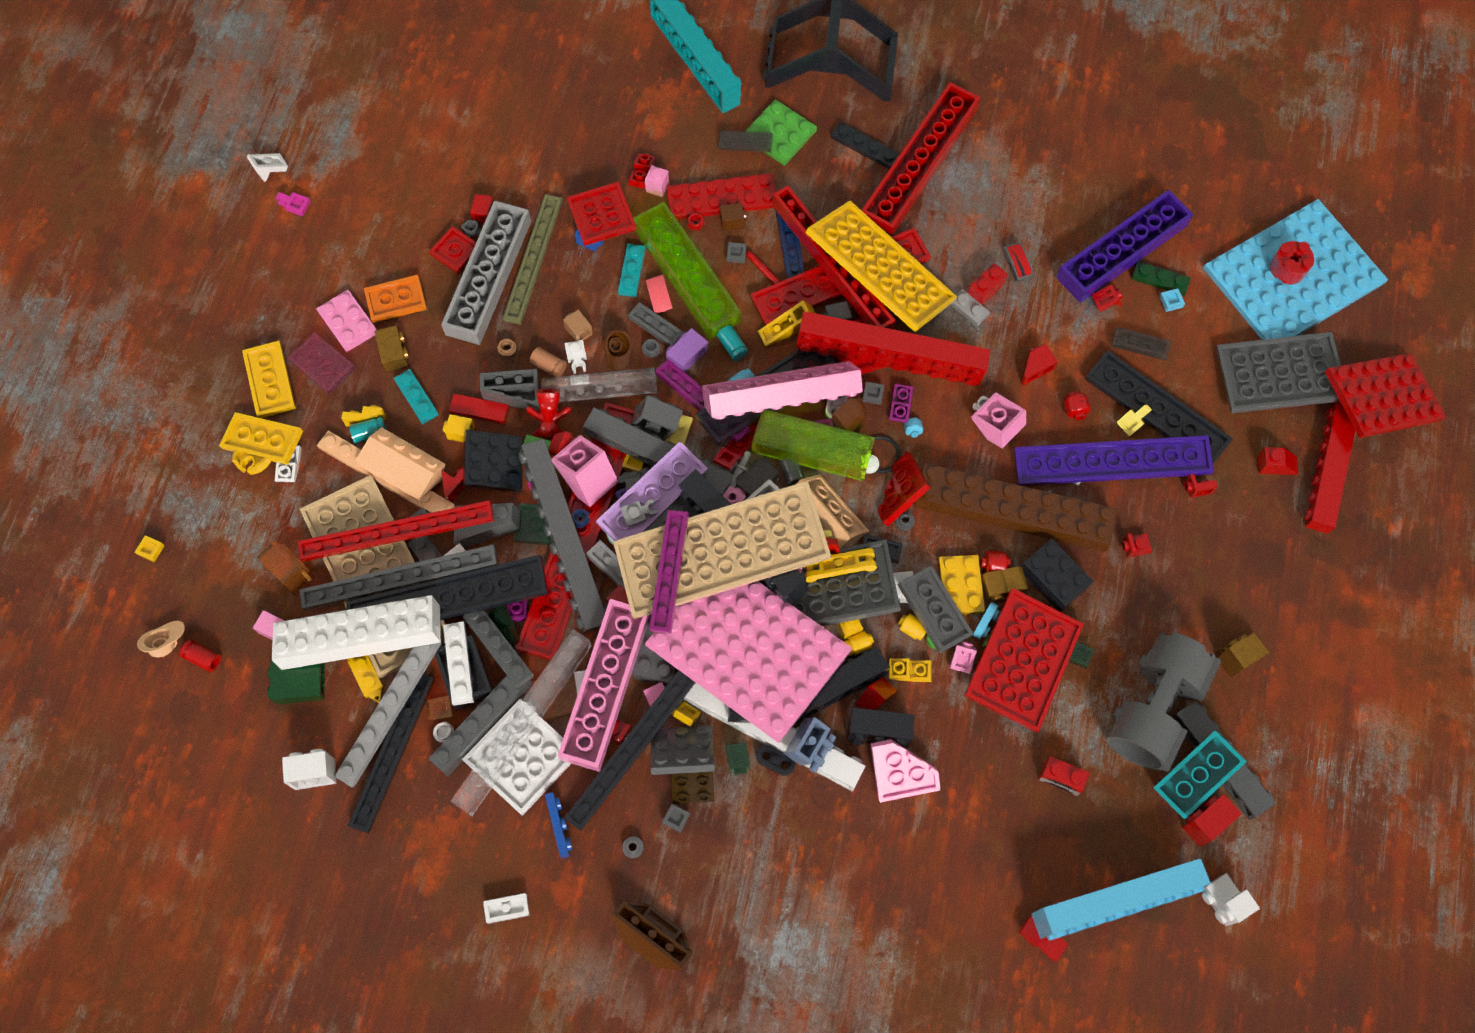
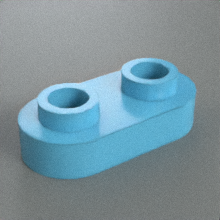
M991 601L973 634L974 637L978 639L981 636L986 637L991 628L987 625L990 620L995 621L1000 612L997 609L999 605Z

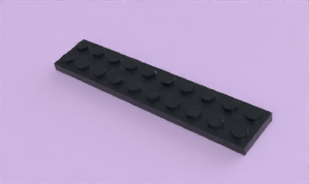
M536 555L347 601L346 607L347 610L432 595L440 605L441 621L548 595L543 558L541 555Z

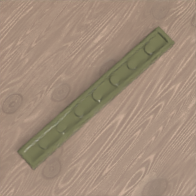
M544 195L503 316V321L522 325L563 202L561 197Z

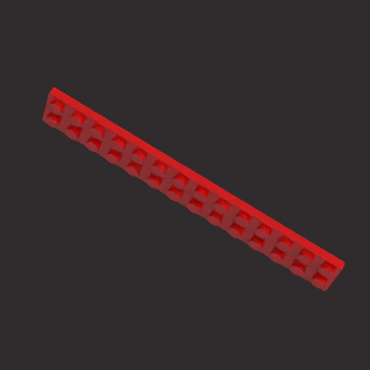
M605 403L604 410L615 418L620 417L630 425L634 410ZM592 438L591 442L605 451L616 477L621 476L626 454ZM618 483L591 507L578 499L574 492L570 498L568 508L571 516L577 509H583L589 513L590 522L588 525H584L583 528L575 526L588 565L591 560L586 556V553L597 543L602 530L596 524V520L610 508ZM551 552L544 569L548 595L533 599L515 649L516 651L555 662L572 614V609L569 604L570 594L565 592L563 587V574H559L556 567V562H558L556 554L553 555Z

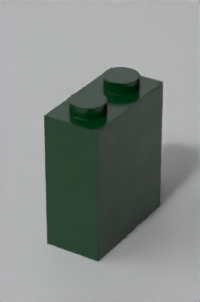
M270 660V667L267 670L270 686L267 688V695L273 703L287 704L325 700V663L281 670Z

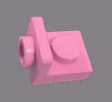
M962 641L955 645L956 648L950 668L970 674L977 650L973 647L972 643Z

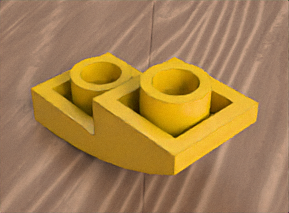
M371 405L370 407L363 406L362 413L358 411L343 412L341 419L345 426H349L369 419H377L380 416L385 420L386 415L381 407Z
M889 659V679L932 682L931 660Z

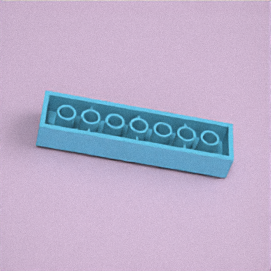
M1200 858L1044 907L1031 913L1040 939L1047 937L1048 941L1065 936L1067 933L1069 935L1084 930L1087 927L1091 928L1205 891L1204 886L1211 883Z

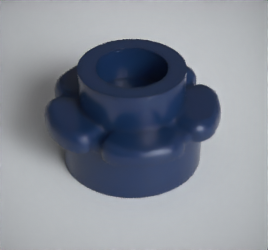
M583 509L575 510L571 516L577 528H583L584 525H588L590 522L589 513Z

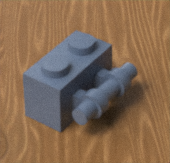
M805 718L784 754L799 765L811 764L809 770L816 773L819 767H822L825 763L824 758L828 751H831L834 747L833 742L836 736L829 733L831 729L817 718Z

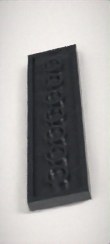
M798 349L757 376L834 364L836 362L830 355L823 356L817 352H804ZM704 408L696 413L695 418L719 446L774 409L767 408L759 413L749 411L741 416H734L732 414L726 415L723 419H715Z
M1108 350L1085 377L1086 381L1128 411L1132 409L1136 413L1147 404L1152 410L1142 420L1166 438L1209 435L1213 464L1233 439Z

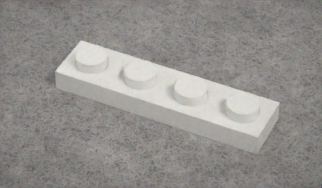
M463 621L445 624L443 628L452 704L455 706L473 703L474 697L465 623Z

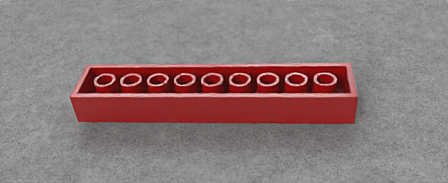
M949 82L861 210L890 237L894 235L977 112L981 97Z
M806 311L803 312L796 348L804 352L812 351L823 356H836L839 359H855L858 363L866 362L877 367H890L896 371L904 370L916 375L924 374L929 375L931 378L947 379L950 382H963L969 386L980 385L988 370L990 349Z

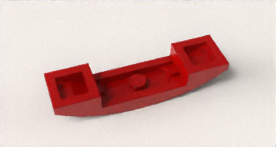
M762 417L749 426L751 428L750 433L738 444L731 439L725 448L722 447L713 462L728 470H732L741 461L745 451H748L757 437V432L763 427L766 418Z

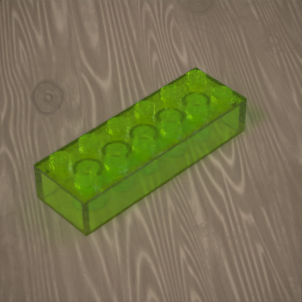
M764 409L761 412L753 438L752 452L780 460L793 461L799 465L864 481L875 438Z

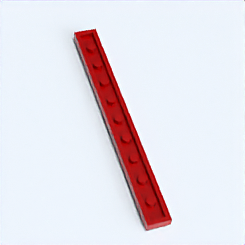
M489 500L298 541L299 560L304 562L494 522L492 502Z

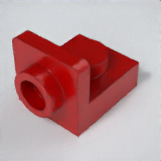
M1112 284L1091 294L1100 312L1116 304L1118 306L1122 305L1120 299L1123 296L1119 288L1115 290Z
M1194 474L1187 476L1184 481L1185 491L1189 493L1190 498L1212 494L1218 488L1216 480L1208 481V479L1197 482Z
M1127 533L1122 539V549L1126 552L1127 558L1146 555L1152 552L1147 533L1133 536L1131 533Z
M617 718L610 740L621 745L633 730L632 725L626 724Z

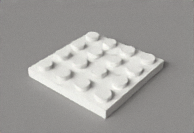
M521 699L511 707L462 759L522 816L571 764L558 758L563 737Z

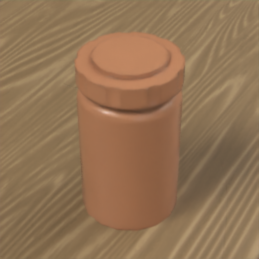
M537 347L530 357L531 364L553 375L555 378L561 377L567 366L565 361L541 347Z

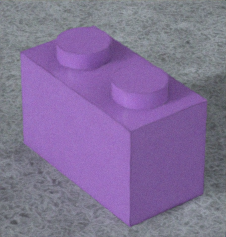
M691 328L680 336L679 341L675 345L672 344L668 347L666 360L669 359L686 373L708 351V341Z

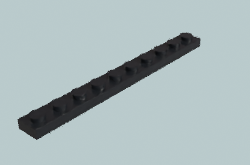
M680 670L676 673L564 817L580 831L583 830L696 682Z

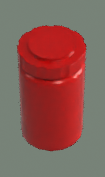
M192 639L184 643L179 653L181 658L209 673L213 672L221 661L220 654Z

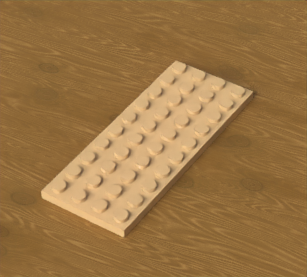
M372 475L300 508L313 538L394 521ZM405 541L323 557L333 581L415 563ZM444 620L440 621V643H442L440 646L445 645ZM413 647L369 655L378 677L381 679L399 670Z
M808 481L690 517L688 519L676 606L831 559L832 557ZM665 525L613 541L634 619L652 614Z

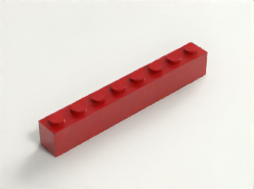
M1340 401L1331 402V408L1328 409L1326 414L1328 423L1325 425L1322 433L1325 437L1319 447L1321 455L1315 465L1317 474L1314 475L1312 480L1314 488L1309 495L1308 502L1310 506L1304 516L1306 520L1305 527L1329 534L1336 527L1355 436V429Z

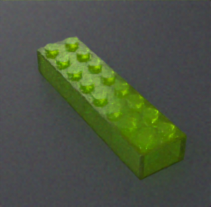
M665 202L633 218L636 225V234L709 340L716 337L722 328L728 325L734 327L741 323L740 309Z

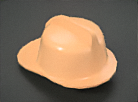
M172 621L157 629L146 632L138 640L137 646L139 650L148 652L153 657H164L176 647L177 640L182 636L185 625L181 621Z

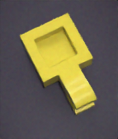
M1147 404L1136 413L1131 409L1116 423L1128 436H1131L1145 424L1142 418L1152 409Z

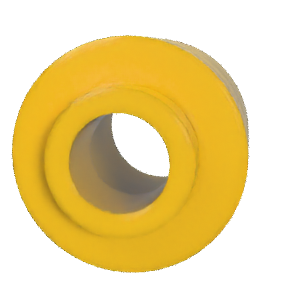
M911 613L908 616L904 614L898 623L901 626L899 630L915 640L917 638L921 641L926 634L918 618Z
M866 631L850 636L844 641L852 647L851 652L848 654L849 657L860 655L867 649L871 650L874 644L872 635L870 633L867 634Z

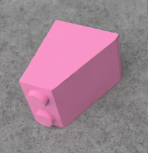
M581 435L551 459L578 499L590 507L618 483V479L605 451Z

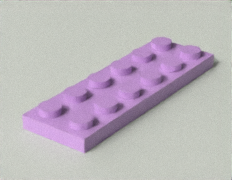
M679 442L596 520V524L614 541L642 533L681 496V489L678 485L695 469L703 475L708 468L686 446ZM648 500H654V504L649 505L648 508L651 511L658 509V513L655 516L645 515V522L630 527L626 526L620 510L621 507L640 501L641 506H644Z

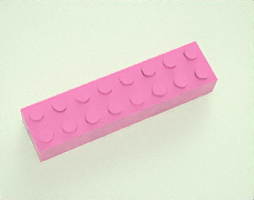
M850 361L702 385L704 408L715 419H723L726 415L732 414L734 416H741L749 411L759 413L767 408L781 409L785 405L799 406L802 402L817 403L820 399L826 398L827 400L838 399V396L843 395L853 397L857 393L863 392L861 370Z
M612 599L609 600L558 753L560 760L600 772L650 619V614L634 619L629 604Z

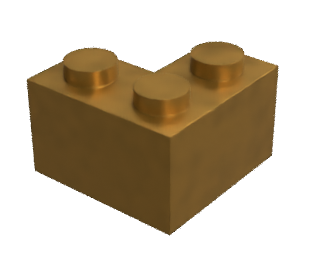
M1255 633L1250 636L1244 634L1221 649L1220 652L1222 654L1218 659L1221 660L1220 664L1228 675L1233 678L1263 658L1269 651Z

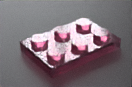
M315 332L288 357V360L328 394L356 369L350 361Z

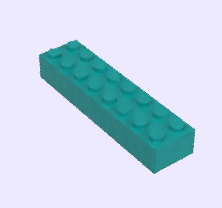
M649 0L651 18L722 114L739 106L742 85L740 78L733 74L731 66L724 62L721 53L715 50L712 41L706 38L703 29L697 26L694 17L686 11L685 5L679 2V0Z

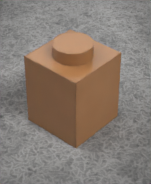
M579 310L569 313L563 319L565 329L575 341L585 340L593 334L590 323Z

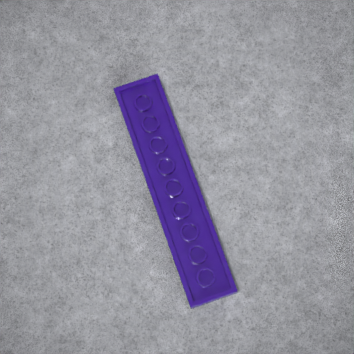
M1209 435L1015 447L1014 449L1017 483L1020 486L1189 476L1190 474L1209 475L1214 472Z

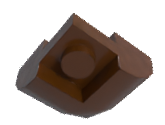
M858 395L855 399L852 397L832 413L831 421L837 426L836 435L839 438L845 435L849 436L855 429L860 432L864 427L867 412L864 402Z

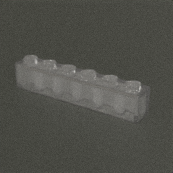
M655 368L542 378L541 389L554 388L560 390L559 402L657 393Z

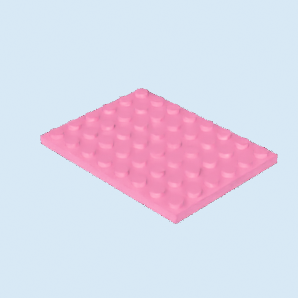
M758 581L678 605L674 612L671 634L654 632L646 641L648 648L778 743L784 738L852 650V647L788 602L784 603L777 594Z

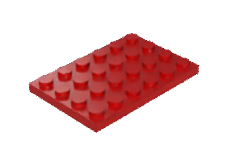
M1411 353L1331 367L1325 371L1359 438L1435 423L1446 418L1442 407L1439 405Z
M1014 588L1010 589L964 696L1036 733L1039 732L1084 624Z

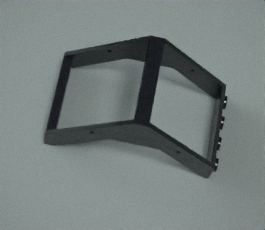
M812 0L775 17L774 26L770 27L769 38H772V40L768 41L767 52H770V54L766 55L765 66H768L767 70L764 69L763 80H766V88H771L808 71L848 75L881 100L890 101L898 33L855 0ZM816 16L830 17L826 47L772 69L777 34ZM840 18L854 20L889 46L885 82L837 48Z

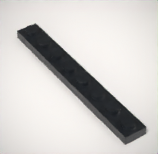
M422 675L392 724L350 819L349 827L367 834L370 833L435 682L434 677Z

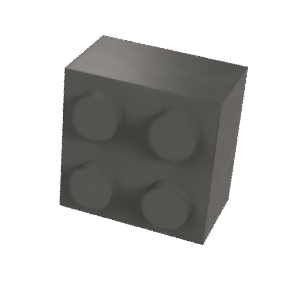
M648 395L635 407L630 425L639 426L644 432L650 435L655 434L662 441H665L676 432L683 410L678 409L674 404L660 401L656 396Z

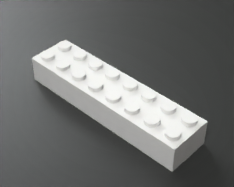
M430 595L273 623L272 661L281 670L440 643V605Z

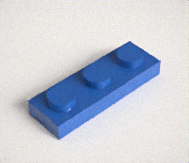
M553 792L545 794L560 857L562 859L570 857L569 851L573 849L570 838L565 837L564 830H567L565 818L560 817L559 810L562 809L560 798L555 797Z

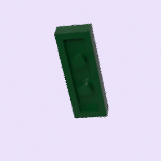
M1137 261L1131 280L1166 291L1179 289L1181 295L1185 296L1191 277Z

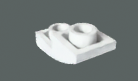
M296 446L288 465L276 462L275 482L296 481L300 464L301 446Z

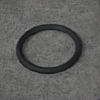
M874 436L865 442V445L868 446L872 441L886 440L896 448V461L901 458L898 444L887 436ZM865 450L861 452V459L865 456ZM893 465L887 469H878L876 473L890 472Z

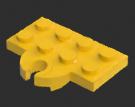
M235 412L219 446L224 450L234 452L232 462L243 473L246 471L247 464L253 461L252 465L248 467L247 472L250 475H254L266 469L271 461L288 465L303 430L299 427Z

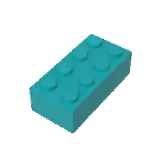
M1215 730L1164 777L1154 789L1185 820L1238 771L1247 760Z

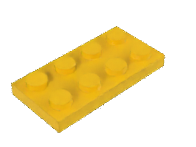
M280 341L242 350L256 416L258 418H265L295 410V401Z

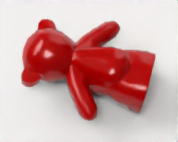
M554 388L536 390L540 412L530 406L526 408V411L541 422L534 436L545 440H552L554 434L563 432L560 430L557 421L567 416L571 412V407L567 406L557 412L560 390Z

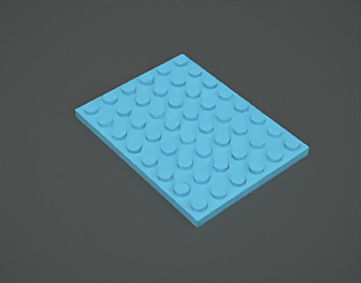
M1319 199L1208 262L1203 267L1262 340L1298 336L1388 281L1387 277ZM1289 241L1307 242L1315 258L1313 267L1297 284L1282 283V280L1278 277L1275 278L1270 271L1272 258L1280 246Z

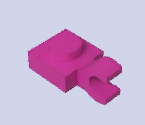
M278 192L276 199L279 200L278 204L284 206L286 211L302 217L311 202L309 198L296 193L287 196Z

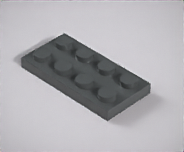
M932 565L897 584L939 654L974 634Z

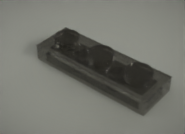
M720 130L718 148L719 150L772 152L773 133Z
M1116 327L1111 346L1166 361L1171 341Z

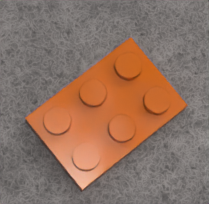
M418 275L364 288L372 323L427 310Z

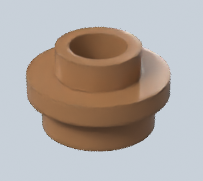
M503 339L498 344L500 355L510 357L515 354L517 347L513 340Z

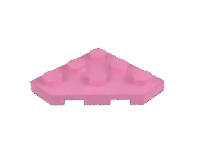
M891 739L871 743L879 802L940 790L939 774L934 766Z

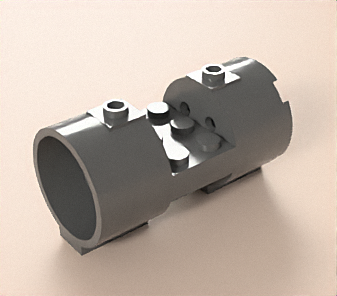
M1165 632L1160 633L1148 655H1143L1139 666H1141L1140 674L1156 687L1154 693L1151 692L1146 704L1124 701L1122 707L1118 706L1113 715L1116 718L1115 723L1106 739L1109 747L1132 763L1151 770H1164L1169 773L1188 731L1169 716L1177 698L1185 700L1197 699L1203 702L1219 669L1221 660L1216 658L1214 654L1210 653L1209 655L1204 650L1205 646L1190 637L1174 632L1172 636L1167 635Z

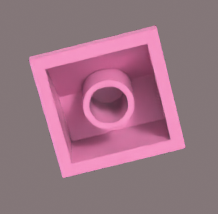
M995 392L972 415V420L987 440L1003 448L1026 425V410Z

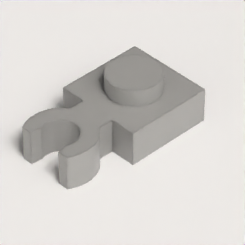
M648 500L644 506H641L640 501L621 507L620 510L626 526L630 527L645 522V515L655 516L658 513V509L651 511L648 508L649 505L654 504V500Z

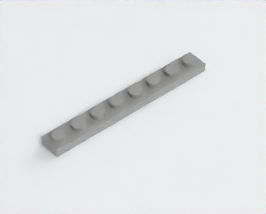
M442 643L413 647L336 773V778L350 787H355Z

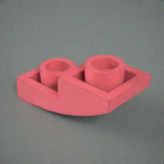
M660 275L647 279L646 284L654 312L660 313L672 309L664 276Z

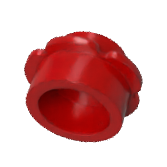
M698 213L691 214L687 219V226L691 230L698 231L705 224L704 219Z

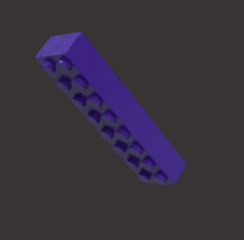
M1167 190L1060 266L1056 278L1081 303L1090 297L1091 294L1097 292L1136 264L1137 261L1143 259L1186 228L1194 214L1170 190Z

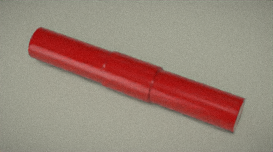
M752 251L746 254V257L773 284L781 282Z

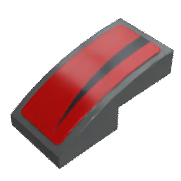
M1021 242L1003 247L1007 263L1011 265L1015 281L1034 276L1030 260Z

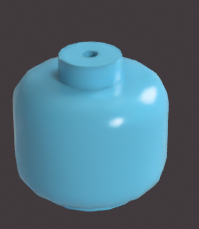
M915 417L909 418L908 422L904 423L905 434L911 435L913 438L922 434L923 424L921 420Z

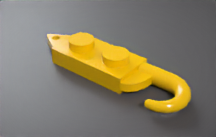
M369 655L348 658V664L365 698L369 697L375 702L380 703L382 690L385 688Z

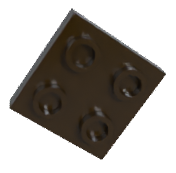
M713 771L671 774L673 803L714 802Z

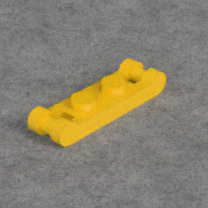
M872 548L831 555V559L804 567L806 570V582H815L821 578L865 570L870 572L877 569L876 562L873 560L875 554Z

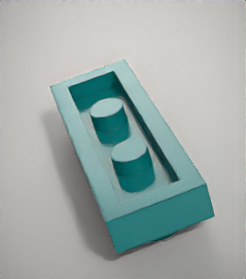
M627 244L618 295L637 297L646 246Z
M410 369L393 378L422 424L439 415Z

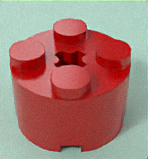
M1298 241L1283 243L1271 260L1270 271L1275 278L1281 279L1282 283L1285 284L1299 283L1314 265L1315 258L1309 244Z

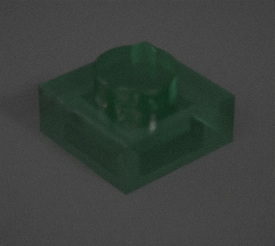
M1076 642L1068 662L1087 669L1095 649Z

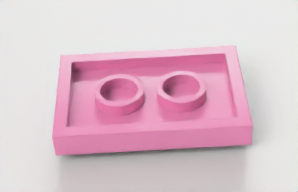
M349 290L316 308L346 352L375 336L374 331L377 329Z

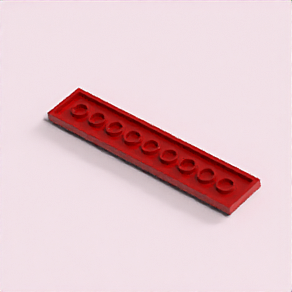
M915 228L891 237L920 264L930 261L931 255ZM818 266L751 293L750 299L766 326L801 301H805L814 308L843 295L823 269Z

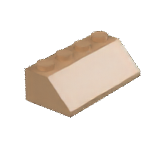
M382 427L368 438L355 461L356 464L418 500L442 481V470L444 471L445 463Z
M821 474L799 480L797 484L808 481L823 531H832V539H838L840 549L850 547L869 532L866 526Z

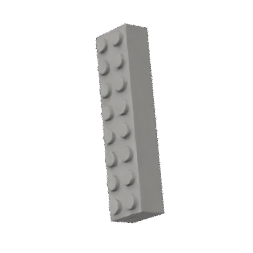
M498 201L493 202L441 324L446 336L478 345L481 344L531 224L529 210Z

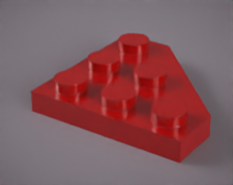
M909 451L894 463L892 468L894 472L893 477L887 482L883 493L886 497L883 504H880L877 510L882 523L886 526L895 521L930 489L914 456Z

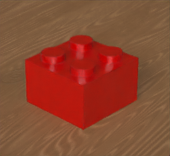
M1224 794L1219 797L1214 795L1204 801L1199 806L1200 809L1191 813L1185 819L1186 824L1182 829L1201 847L1213 841L1242 813Z

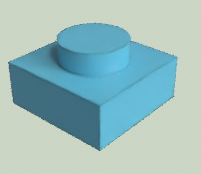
M1179 289L1162 292L1159 296L1166 312L1183 308L1185 305Z

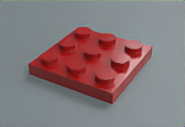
M619 182L567 197L568 205L584 246L636 230L635 222Z

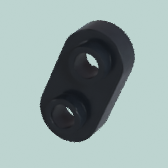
M762 745L757 749L756 760L761 766L781 776H788L794 771L795 761L785 755L784 752L770 745ZM767 753L770 755V758L765 760L762 758V755ZM787 763L789 767L787 769L781 768V764Z

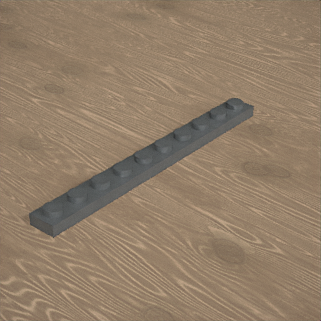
M427 536L415 538L407 543L420 561L442 557ZM484 610L462 615L517 689L534 677Z
M489 545L300 589L301 606L303 610H309L498 565L496 547Z

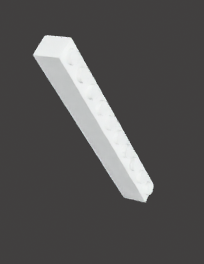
M697 683L683 699V701L757 741L770 745L782 752L786 751L799 728L791 727L780 743H778L752 723L728 722V706ZM834 746L831 751H828L824 758L825 763L822 767H819L817 773L853 792L865 765L857 757L852 756L850 758L844 755L843 750Z

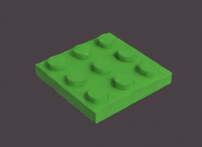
M775 99L743 133V138L785 166L817 131V126Z

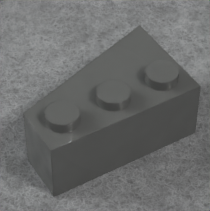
M537 369L480 373V391L483 400L509 404V406L525 410L530 406L540 412L536 390L540 389V378Z
M513 503L492 504L494 522L454 530L453 543L456 546L460 543L464 549H468V546L477 543L482 544L487 539L498 538L517 531L520 527L521 511Z

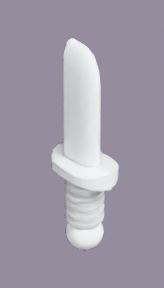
M745 451L741 461L735 466L736 470L730 483L732 487L736 488L743 472H747L748 469L745 467L751 457V452Z

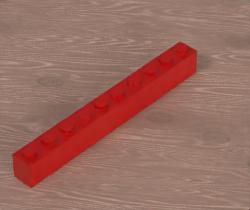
M789 185L773 194V207L863 322L894 330L896 320L881 301L806 234L808 227L817 221Z

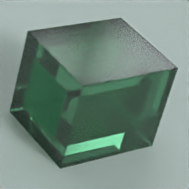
M746 742L727 745L726 755L730 774L735 773V776L747 774L751 766Z

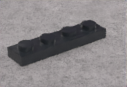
M842 122L838 124L831 134V139L887 169L892 167L900 155L899 152Z

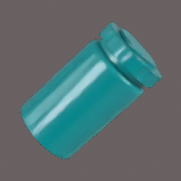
M732 325L722 328L717 333L718 339L734 362L740 361L748 355L749 350Z
M381 416L377 417V419L373 418L349 425L354 443L368 440L381 427L386 429L385 422Z

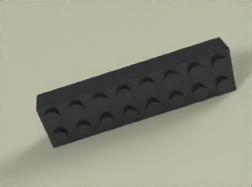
M697 469L678 485L681 489L680 495L684 498L683 500L691 508L693 507L698 515L731 505ZM796 569L763 579L770 589L775 588L777 596L784 603L788 601L791 605L796 603L809 590L805 578Z

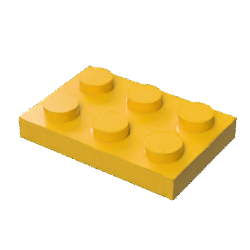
M979 556L939 557L940 580L961 614H984L985 607Z

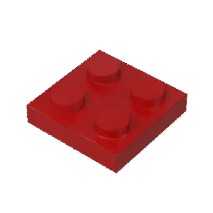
M452 226L431 248L429 254L459 274L467 265L476 242Z

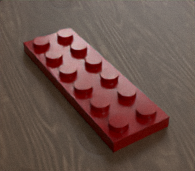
M773 173L666 186L671 221L688 219L693 213H698L702 217L720 215L721 205L742 203V209H746V211L774 208L773 194L776 190Z

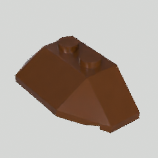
M624 900L611 915L621 940L656 968L681 970L693 954L684 930L650 904Z

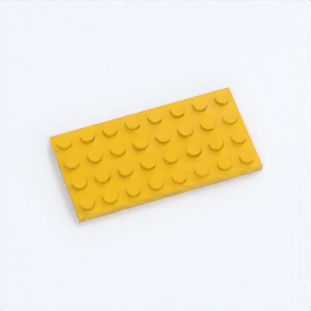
M848 201L811 225L806 231V234L820 245L914 332L918 331L957 298L951 290L851 201Z

